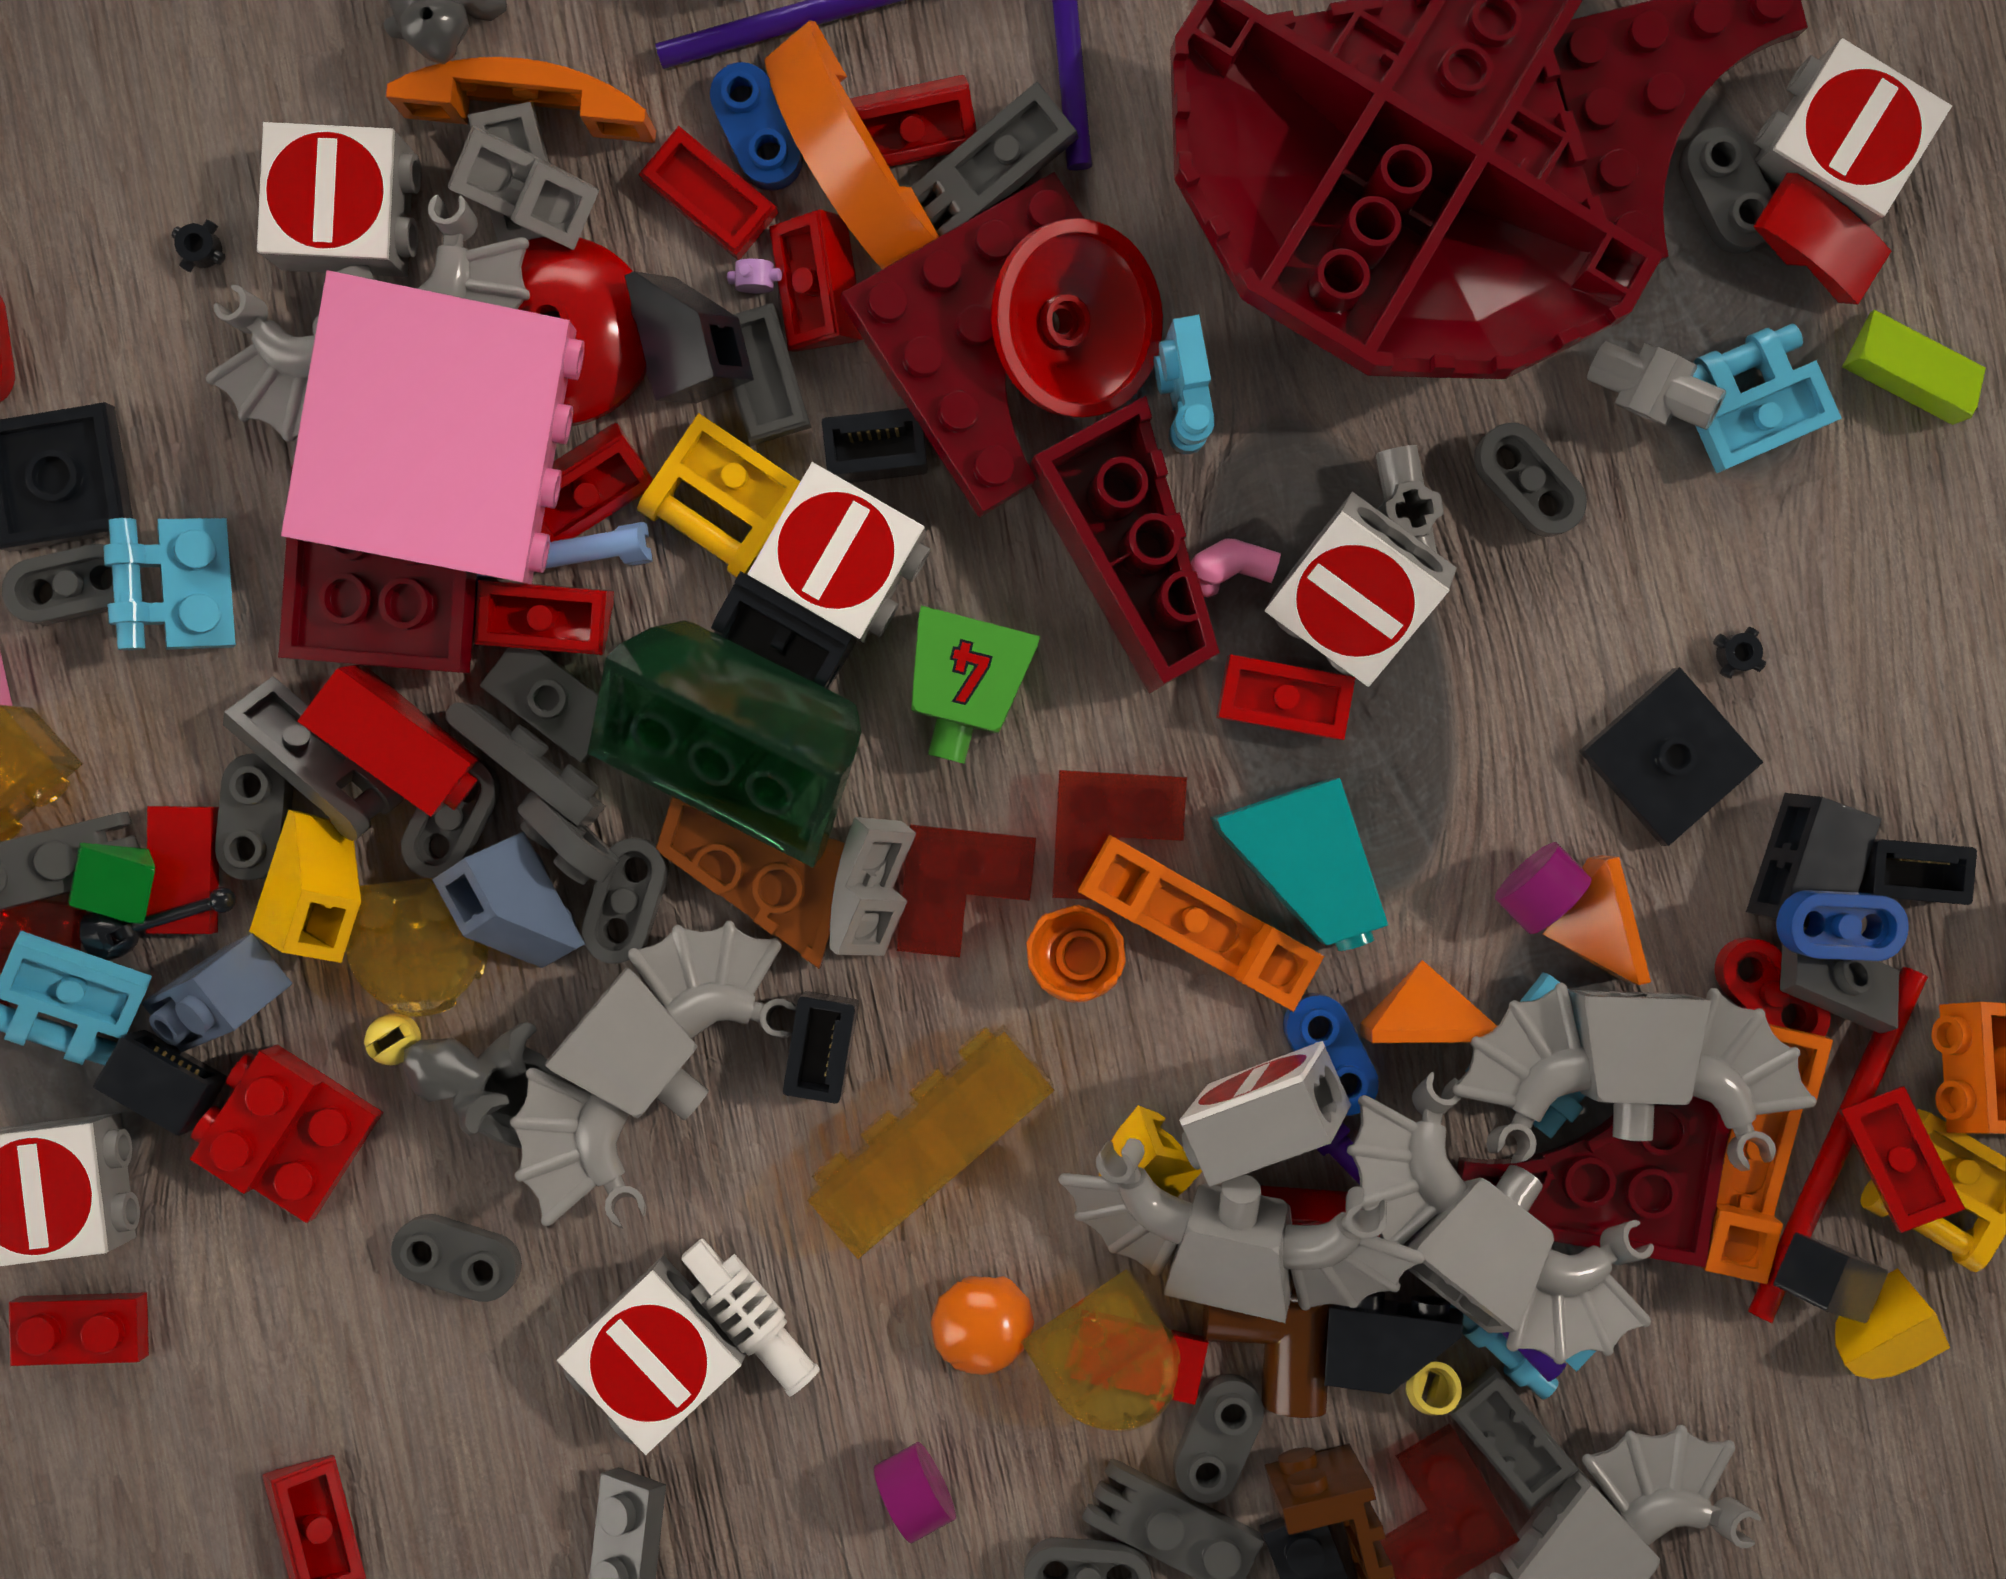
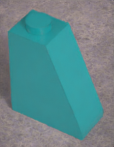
M1329 778L1210 817L1214 830L1316 941L1325 945L1335 943L1337 951H1346L1373 942L1375 939L1372 931L1388 926L1340 778Z

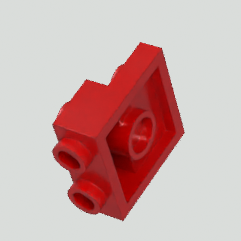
M277 1044L260 1050L257 1055L248 1052L236 1063L226 1079V1085L234 1089L222 1109L217 1106L211 1107L198 1121L192 1131L191 1138L198 1142L199 1145L190 1157V1160L239 1192L245 1194L254 1189L303 1222L309 1223L316 1218L384 1112Z

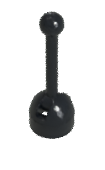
M220 887L213 890L209 898L146 916L144 924L128 923L92 912L86 914L81 920V942L87 954L108 961L117 959L133 951L138 943L140 931L210 910L226 913L235 906L236 896L232 890Z

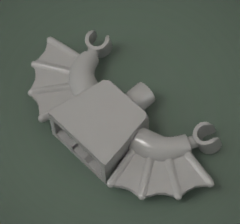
M439 195L433 196L428 205V214L443 234V245L437 247L435 267L432 275L417 289L518 309L524 300L530 298V292L525 288L521 268L526 249L529 247V241L524 237H519L468 250L463 247V241L471 238L476 232L478 223L474 212L464 197L460 195L458 212L449 218L447 206ZM353 265L338 271L339 273L374 280L368 265ZM233 284L231 288L240 295L241 302L238 309L232 313L220 304L215 303L214 312L218 318L243 333H252L253 344L206 375V382L210 385H216L228 393L239 412L238 418L241 421L246 422L249 419L262 420L275 428L285 441L291 442L298 438L319 316L315 318L312 324L314 335L295 337L286 333L275 321H267L268 307L263 300L239 285Z
M726 921L723 927L706 932L689 930L681 925H675L672 928V932L656 945L641 949L631 948L628 951L630 961L656 997L633 971L625 968L545 1062V1066L552 1072L577 1086L536 1068H529L526 1071V1077L528 1078L527 1097L518 1114L510 1120V1125L515 1129L522 1145L521 1166L515 1172V1178L517 1181H523L539 1199L542 1225H552L595 1186L599 1187L602 1185L608 1194L605 1201L606 1215L615 1226L623 1228L614 1213L616 1202L623 1197L636 1199L643 1217L646 1215L647 1207L643 1196L637 1189L626 1186L621 1177L625 1173V1169L618 1156L617 1140L629 1114L639 1118L655 1099H658L682 1120H686L695 1111L709 1090L681 1067L698 1047L692 1038L715 1022L732 1021L747 1025L749 1020L760 1022L764 1031L774 1037L786 1038L792 1036L790 1032L776 1030L770 1020L776 1008L787 1007L790 1010L796 1011L797 1006L785 999H774L763 1004L756 1002L754 995L782 947V940L780 938L755 939L738 930L733 921Z
M1558 983L1553 990L1539 999L1523 1002L1511 1001L1501 1023L1492 1032L1482 1037H1473L1471 1040L1473 1055L1469 1070L1457 1084L1452 1086L1453 1094L1458 1097L1512 1107L1513 1110L1517 1111L1511 1124L1498 1126L1490 1132L1486 1143L1490 1154L1498 1153L1503 1148L1507 1135L1509 1133L1513 1135L1517 1141V1151L1511 1159V1164L1524 1162L1535 1153L1537 1143L1535 1135L1531 1130L1534 1121L1541 1122L1549 1106L1558 1097L1579 1091L1595 1101L1614 1103L1612 1136L1630 1141L1653 1140L1654 1104L1687 1105L1693 1096L1709 1101L1717 1108L1725 1127L1734 1131L1735 1137L1728 1144L1727 1155L1731 1164L1740 1171L1750 1170L1749 1161L1743 1152L1744 1144L1748 1140L1757 1145L1760 1156L1765 1163L1771 1162L1775 1157L1776 1147L1773 1140L1765 1133L1754 1130L1752 1122L1756 1119V1115L1814 1107L1817 1103L1816 1098L1809 1093L1801 1082L1798 1069V1057L1801 1055L1800 1050L1797 1047L1785 1045L1773 1034L1763 1009L1757 1008L1752 1010L1735 1006L1722 996L1717 988L1709 989L1704 999L1690 994L1568 990L1564 983Z
M1431 1072L1417 1085L1412 1094V1102L1416 1110L1423 1115L1422 1121L1414 1122L1369 1096H1360L1358 1103L1361 1112V1126L1354 1143L1348 1146L1347 1153L1354 1159L1359 1171L1360 1187L1364 1189V1204L1361 1209L1364 1211L1373 1210L1379 1205L1381 1200H1386L1387 1225L1380 1234L1381 1238L1422 1252L1425 1256L1424 1262L1408 1270L1488 1333L1509 1332L1506 1342L1508 1350L1514 1352L1518 1349H1534L1552 1358L1556 1364L1560 1365L1566 1359L1585 1350L1600 1351L1605 1356H1610L1613 1354V1348L1618 1340L1627 1331L1651 1325L1649 1315L1610 1275L1612 1271L1611 1264H1628L1648 1258L1653 1253L1654 1245L1652 1243L1635 1249L1630 1245L1629 1231L1631 1228L1637 1227L1640 1224L1639 1221L1632 1220L1606 1228L1601 1234L1600 1248L1593 1245L1574 1255L1557 1252L1551 1249L1554 1242L1552 1231L1528 1212L1543 1188L1538 1178L1521 1167L1510 1165L1496 1186L1483 1178L1463 1181L1447 1159L1445 1149L1446 1127L1441 1125L1442 1116L1461 1099V1097L1454 1095L1452 1092V1086L1459 1082L1458 1079L1453 1078L1444 1087L1441 1098L1433 1090L1434 1072Z
M1135 1138L1127 1140L1121 1151L1122 1157L1114 1150L1113 1143L1109 1140L1106 1141L1096 1158V1168L1101 1176L1062 1173L1058 1178L1059 1183L1074 1198L1077 1209L1074 1213L1075 1219L1093 1227L1102 1236L1110 1253L1130 1257L1149 1269L1152 1275L1159 1276L1176 1247L1164 1295L1278 1322H1286L1293 1286H1295L1298 1303L1302 1310H1308L1311 1307L1323 1304H1337L1355 1308L1365 1297L1373 1293L1382 1291L1397 1292L1400 1289L1398 1281L1403 1272L1417 1264H1422L1425 1260L1424 1254L1418 1250L1377 1237L1385 1230L1387 1225V1201L1381 1200L1379 1205L1373 1210H1361L1364 1204V1189L1359 1186L1349 1189L1346 1195V1212H1341L1329 1222L1321 1225H1292L1290 1205L1284 1200L1261 1195V1186L1258 1181L1246 1174L1224 1181L1221 1186L1213 1185L1209 1187L1208 1183L1199 1185L1192 1203L1167 1193L1152 1181L1145 1169L1138 1167L1145 1152L1142 1142Z
M1677 1425L1675 1430L1656 1436L1639 1434L1628 1430L1610 1449L1591 1455L1585 1454L1582 1457L1584 1466L1617 1510L1579 1469L1543 1500L1499 1558L1513 1579H1649L1659 1567L1660 1558L1648 1545L1673 1528L1689 1526L1705 1529L1708 1525H1711L1717 1533L1743 1549L1754 1546L1755 1541L1736 1530L1738 1523L1747 1517L1761 1521V1517L1758 1513L1732 1497H1724L1713 1506L1709 1500L1711 1493L1735 1451L1733 1441H1704L1687 1432V1428L1684 1425ZM1496 1572L1489 1575V1579H1510Z

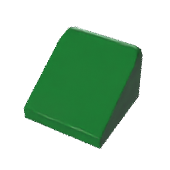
M80 843L68 900L69 906L128 923L144 924L155 874V864L149 849Z

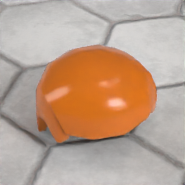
M1081 905L1069 906L1042 915L1026 942L1028 968L1038 985L1054 998L1066 1002H1087L1103 996L1115 987L1126 963L1124 938L1111 919L1102 913Z
M968 1276L962 1279L961 1282L954 1284L938 1298L930 1323L934 1346L944 1361L951 1363V1366L957 1370L985 1375L998 1372L1011 1365L1028 1346L1034 1326V1319L1029 1298L1012 1280L1004 1276L997 1278Z

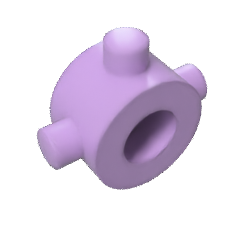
M764 259L738 260L735 262V271L727 273L728 283L735 284L737 291L752 294L773 291V282L781 281L782 279L780 268H774V264L771 261Z

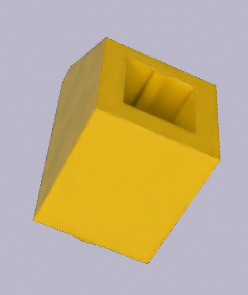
M288 809L249 932L282 953L341 963L361 904L354 841L342 836L332 825L329 818Z

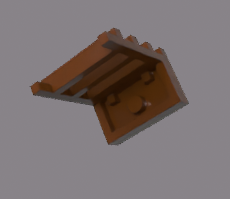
M1350 1444L1317 1452L1313 1448L1308 1447L1295 1448L1280 1454L1278 1461L1264 1464L1270 1490L1288 1535L1343 1522L1356 1579L1395 1578L1392 1563L1380 1540L1386 1539L1383 1525L1370 1501L1376 1500L1374 1487Z

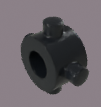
M206 219L203 226L191 223L182 228L177 226L173 229L171 236L175 239L174 245L177 253L183 258L179 264L182 269L191 272L194 266L208 268L215 264L221 265L224 262L225 254L222 253L220 239L214 234L218 228L214 222Z
M1748 627L1744 633L1727 637L1720 633L1715 637L1713 644L1717 646L1716 657L1722 667L1720 671L1722 676L1731 679L1735 672L1751 669L1760 672L1765 667L1766 661L1762 659L1763 647L1757 638L1759 632L1756 629Z

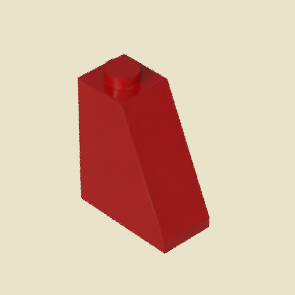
M357 664L337 668L297 720L301 725L430 817L440 811L444 805L455 811L478 781L469 772L479 758L364 665Z

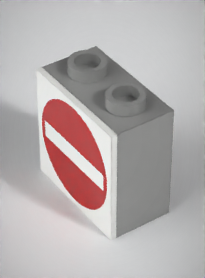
M1842 38L1819 59L1810 55L1796 71L1786 89L1794 94L1785 111L1775 110L1754 140L1753 144L1761 148L1755 161L1765 181L1778 188L1786 173H1798L1832 195L1870 226L1887 214L1952 105Z
M263 122L257 252L282 271L326 273V270L338 272L343 268L353 265H368L373 275L408 277L409 257H415L418 249L417 224L415 219L411 217L412 193L417 194L421 187V165L418 155L414 154V151L393 128Z
M812 462L747 575L852 634L859 642L865 644L871 633L878 637L883 635L899 606L898 603L891 600L903 577L911 582L914 581L931 549L923 545L927 537L925 526Z
M1352 491L1278 586L1265 612L1272 616L1279 627L1286 633L1297 639L1305 640L1324 654L1330 664L1338 671L1347 676L1357 678L1369 687L1449 592L1457 567Z
M1323 1041L1207 1084L1179 1119L1184 1130L1182 1143L1185 1154L1195 1169L1202 1170L1209 1187L1331 1144L1351 1107V1103Z
M121 1113L0 1127V1266L104 1254L136 1238L135 1229L140 1219V1206L137 1196L130 1190L128 1165L132 1158V1141L128 1131L123 1128Z
M664 1255L578 1334L557 1359L558 1363L564 1368V1374L573 1388L586 1397L590 1396L608 1415V1421L613 1430L624 1441L631 1444L634 1443L645 1455L742 1365L746 1355L745 1352L741 1353L691 1293L694 1287Z

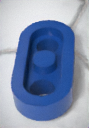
M737 62L727 65L716 74L710 87V101L717 119L745 177L753 185L763 190L774 191L783 189L792 184L800 174L803 156L778 107L769 82L770 79L762 69L750 63ZM739 86H747L753 90L751 97L744 102H736L731 99L732 91ZM766 143H775L780 147L778 155L771 160H764L758 156L760 147Z
M1803 890L1792 894L1784 901L1777 915L1776 927L1782 944L1796 954L1818 959L1883 961L1893 957L1901 950L1908 936L1909 923L1903 907L1890 897L1870 893ZM1808 914L1810 922L1808 928L1804 931V920ZM1864 917H1866L1867 926L1865 931L1861 934V921Z
M1309 993L1303 995L1294 1012L1288 1008L1285 1012L1283 1029L1286 1039L1293 1052L1323 1041L1339 1078L1346 1073H1353L1357 1077L1356 1089L1352 1093L1347 1094L1351 1107L1346 1116L1361 1113L1358 1103L1359 1097L1366 1095L1375 1100L1378 1093L1379 1080L1377 1072L1343 1006L1324 994ZM1325 1016L1329 1022L1328 1032L1321 1038H1312L1308 1033L1309 1022L1314 1017Z

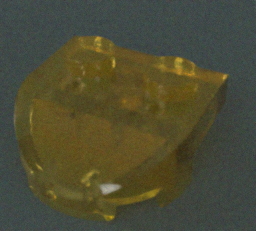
M434 878L359 886L361 904L346 947L348 963L357 981L369 994L394 1012L402 1015L430 1016L454 1007L457 1004L456 998L469 987L474 979L479 980L482 977L487 964L488 948L462 935L432 880Z
M1127 1269L1021 1341L1058 1404L1073 1418L1088 1426L1107 1431H1132L1151 1423L1159 1417L1173 1399V1390L1178 1375V1364L1180 1363L1178 1345L1171 1330L1164 1325L1135 1277Z

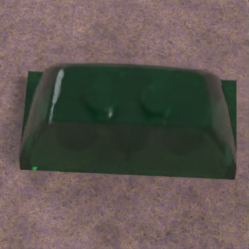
M680 621L651 627L620 643L606 657L587 753L813 868L825 852L862 731L857 706L850 700L695 623Z

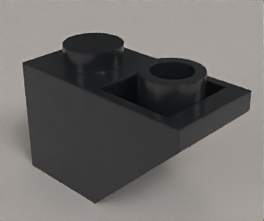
M636 271L625 275L631 300V313L637 324L646 361V373L652 385L655 401L699 403L754 380L740 321L737 316L676 277Z
M1376 1292L1365 1297L1355 1308L1331 1304L1329 1307L1324 1385L1391 1394L1461 1338L1464 1313L1459 1309L1450 1308V1302L1445 1298L1430 1295L1412 1296L1411 1303L1385 1300L1384 1292Z

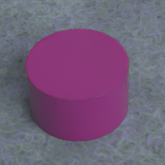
M1552 842L1532 854L1506 878L1497 890L1495 900L1528 934H1535L1553 924L1572 908L1586 892L1592 879L1557 842Z
M920 1442L912 1444L874 1466V1476L882 1500L897 1529L909 1543L912 1544L956 1519L954 1504L945 1481L931 1455Z

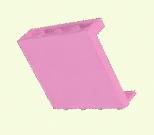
M326 270L281 536L532 584L533 573L544 572L549 554L550 535L541 533L545 507L555 509L560 492L561 470L552 469L556 444L566 445L571 431L573 406L564 404L568 378L578 380L583 364L584 341L575 339L577 330L570 320Z

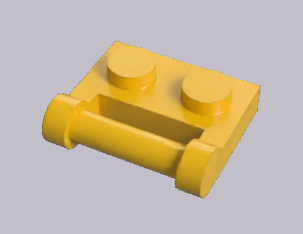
M698 413L644 492L638 503L637 511L652 521L660 518L727 563V572L737 578L740 571L748 574L800 481ZM682 480L752 527L742 543L673 497Z
M1917 1109L1965 1210L1978 1218L1973 1227L1967 1231L1944 1218L1913 1228V1230L1952 1252V1258L1956 1263L1971 1272H1978L1987 1266L2006 1235V1157L1965 1133H1947L1945 1121L1930 1112ZM1871 1179L1861 1194V1206L1879 1217H1885L1889 1214Z

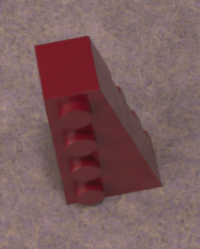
M1144 396L1036 454L1029 466L1037 478L1031 486L1150 694L1200 666L1220 652L1197 572L1193 571L1184 541L1187 537L1180 512L1176 513L1166 478L1168 470L1162 449H1158L1150 423L1152 414L1147 397Z

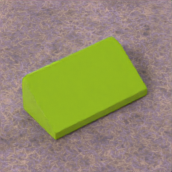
M1875 309L1869 313L1842 365V368L1951 425L1972 418L1978 407L1986 367Z

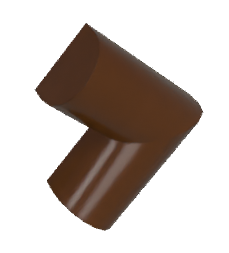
M1293 1286L1285 1323L1204 1304L1202 1337L1205 1341L1264 1344L1261 1400L1266 1410L1278 1415L1295 1418H1314L1326 1414L1328 1386H1325L1324 1382L1329 1307L1331 1304H1323L1311 1307L1308 1310H1302L1298 1303L1295 1286Z

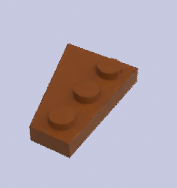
M674 789L655 850L716 895L722 896L747 914L756 924L771 935L774 934L801 954L800 956L815 967L821 968L830 941L833 892L845 842L693 793Z

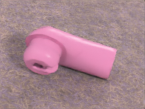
M1227 538L1195 554L1191 560V566L1193 571L1197 572L1203 596L1212 597L1218 593L1220 583L1225 582L1238 573L1272 583L1281 553L1237 539Z

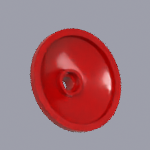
M1075 218L1056 221L1039 227L1022 239L1012 250L996 281L991 308V322L999 359L1016 388L1029 401L1047 412L1064 417L1083 418L1099 416L1117 409L1131 399L1143 386L1154 367V356H1158L1159 342H1161L1163 331V312L1156 279L1138 248L1121 232L1109 225L1090 219ZM1054 312L1060 320L1057 332L1054 330L1052 322Z
M546 237L528 240L529 247L526 249L521 266L525 288L530 292V298L524 300L518 310L542 315L549 311L559 312L560 318L570 320L577 330L575 339L584 341L581 373L578 380L568 378L564 404L573 406L571 426L589 423L621 406L637 389L646 374V361L637 324L631 313V300L625 280V275L633 271L616 254L593 241L579 238L575 249L572 250Z

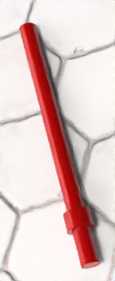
M1902 967L1899 974L1898 1029L1882 1034L1873 1031L1838 1110L1875 1096L1928 979V976ZM1839 1111L1836 1113L1778 1242L1767 1284H1759L1748 1309L1749 1313L1770 1323H1773L1786 1294V1291L1773 1284L1791 1240L1796 1232L1809 1237L1812 1236L1854 1143Z

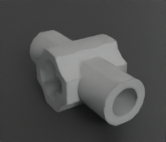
M1605 341L1597 351L1587 375V380L1619 393L1615 401L1617 406L1664 426H1668L1672 416L1707 430L1716 417L1726 395L1725 389L1693 377L1697 369L1695 363L1670 351L1644 343L1640 353L1637 354Z
M1417 445L1401 446L1378 452L1376 460L1384 501L1377 510L1437 553L1432 525L1437 518L1444 514L1440 492L1431 491L1424 485ZM1403 503L1408 508L1418 507L1420 518L1413 522H1410L1409 518H1398L1396 508Z

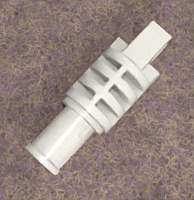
M703 1238L683 1253L681 1260L700 1282L691 1290L692 1295L741 1353L745 1352L748 1356L755 1353L783 1386L785 1393L789 1397L800 1391L816 1376L820 1368L810 1360L784 1328V1325L787 1323V1320L784 1318L785 1313L735 1254L724 1262Z

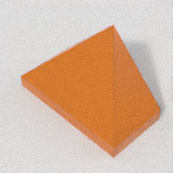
M1598 855L1587 858L1582 869L1591 877V884L1573 907L1548 926L1543 935L1619 980L1636 985L1650 983L1651 979L1620 857Z
M1421 960L1360 1022V1036L1371 1043L1471 1042L1475 1036L1482 1037L1492 1032L1497 1025L1427 963Z

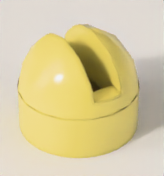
M390 1013L377 1018L369 1025L365 1034L364 1045L368 1055L375 1062L387 1066L398 1065L404 1062V1050L421 1040V1033L416 1022L409 1016L402 1013ZM399 1027L405 1038L382 1051L377 1041L383 1039Z
M1435 1361L1430 1362L1406 1381L1405 1392L1411 1405L1418 1411L1427 1415H1443L1451 1412L1458 1405L1462 1395V1386L1459 1376L1454 1369L1445 1363ZM1431 1372L1436 1376L1429 1388L1425 1403L1422 1399V1394L1428 1374Z

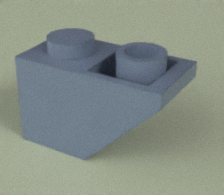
M524 832L465 857L432 879L459 930L466 938L540 968L585 945L576 928L571 912L564 906L545 871L541 857L534 851Z
M251 933L226 945L149 996L141 1004L151 1015L149 1022L154 1032L164 1042L176 1046L182 1053L235 1031L293 983L257 937Z

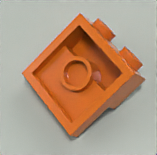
M1967 1002L1939 1004L1940 1018L1935 1021L1932 1027L1931 1037L1935 1048L1942 1053L1944 1082L1936 1091L1935 1102L1939 1113L1946 1118L1947 1133L2006 1134V1003Z

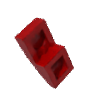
M1786 173L1753 226L1786 265L1807 266L1838 303L1859 305L1892 252L1882 239L1850 209L1798 173Z

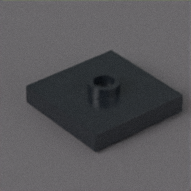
M103 402L0 419L1 550L12 552L110 536L109 519H133L115 406Z
M1680 667L1672 668L1579 750L1580 754L1661 846L1671 845L1764 763Z

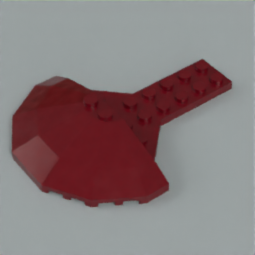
M1198 0L1175 35L1170 49L1174 180L1241 299L1367 376L1507 379L1622 322L1632 312L1664 254L1608 221L1600 196H1592L1583 168V164L1588 158L1573 110L1565 111L1556 82L1561 73L1553 51L1583 0H1345L1330 3L1326 11L1294 16L1293 10L1267 15L1244 0Z

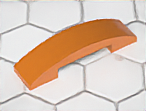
M809 20L764 59L766 72L770 79L769 82L786 125L820 187L859 243L878 266L884 269L939 238V235L912 188L899 186L841 85V82L847 78L846 73L817 23Z
M477 57L448 61L446 64L439 63L405 74L387 84L386 97L405 119L467 125L470 100L507 104H521L534 101L535 106L580 111V117L592 137L655 143L656 129L646 109L628 95L593 76L544 61L513 57Z
M1111 835L1108 836L1078 889L1079 893L1230 975L1293 1012L1325 957Z
M1769 1024L1773 1034L1782 1043L1789 1047H1797L1800 1050L1801 1055L1798 1057V1069L1801 1082L1817 1100L1833 1040L1829 1037ZM1803 1109L1756 1115V1119L1752 1122L1754 1130L1765 1133L1773 1140L1776 1153L1771 1162L1765 1163L1760 1156L1757 1145L1752 1141H1746L1743 1152L1749 1161L1750 1170L1748 1171L1738 1170L1728 1159V1144L1735 1137L1733 1129H1729L1706 1268L1702 1267L1704 1271L1767 1284L1783 1223L1774 1214Z

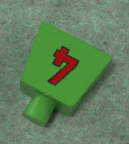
M921 605L918 618L911 710L914 713L937 718L927 755L965 764L974 728L999 734L1035 655L1040 636Z

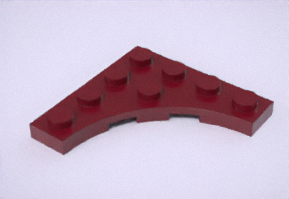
M1650 0L1572 19L1553 51L1561 73L1556 82L1565 111L1573 110L1588 159L1583 164V168L1592 196H1600L1608 221L1664 254L1659 264L1669 257L1664 233L1663 206L1665 183L1674 148L1687 119L1705 92L1726 71L1763 49L1798 37L1808 28L1801 0Z
M1055 172L842 292L839 301L979 518L1030 488L1037 480L1024 457L1014 432L1008 408L1006 372L999 359L993 338L991 308L993 293L1000 270L1007 257L1022 239L1039 227L1052 222L1075 218L1085 219Z
M1693 1096L1687 1105L1654 1104L1653 1140L1630 1141L1613 1137L1612 1115L1601 1125L1580 1138L1558 1148L1534 1154L1524 1162L1511 1164L1512 1158L1475 1159L1459 1157L1457 1173L1463 1181L1483 1178L1496 1186L1510 1165L1521 1167L1538 1178L1543 1188L1528 1212L1552 1231L1554 1242L1588 1248L1595 1245L1600 1248L1601 1234L1606 1228L1637 1220L1640 1224L1637 1227L1631 1228L1628 1234L1629 1242L1633 1249L1652 1243L1654 1250L1648 1258L1706 1268L1729 1128L1725 1127L1717 1108L1711 1102Z

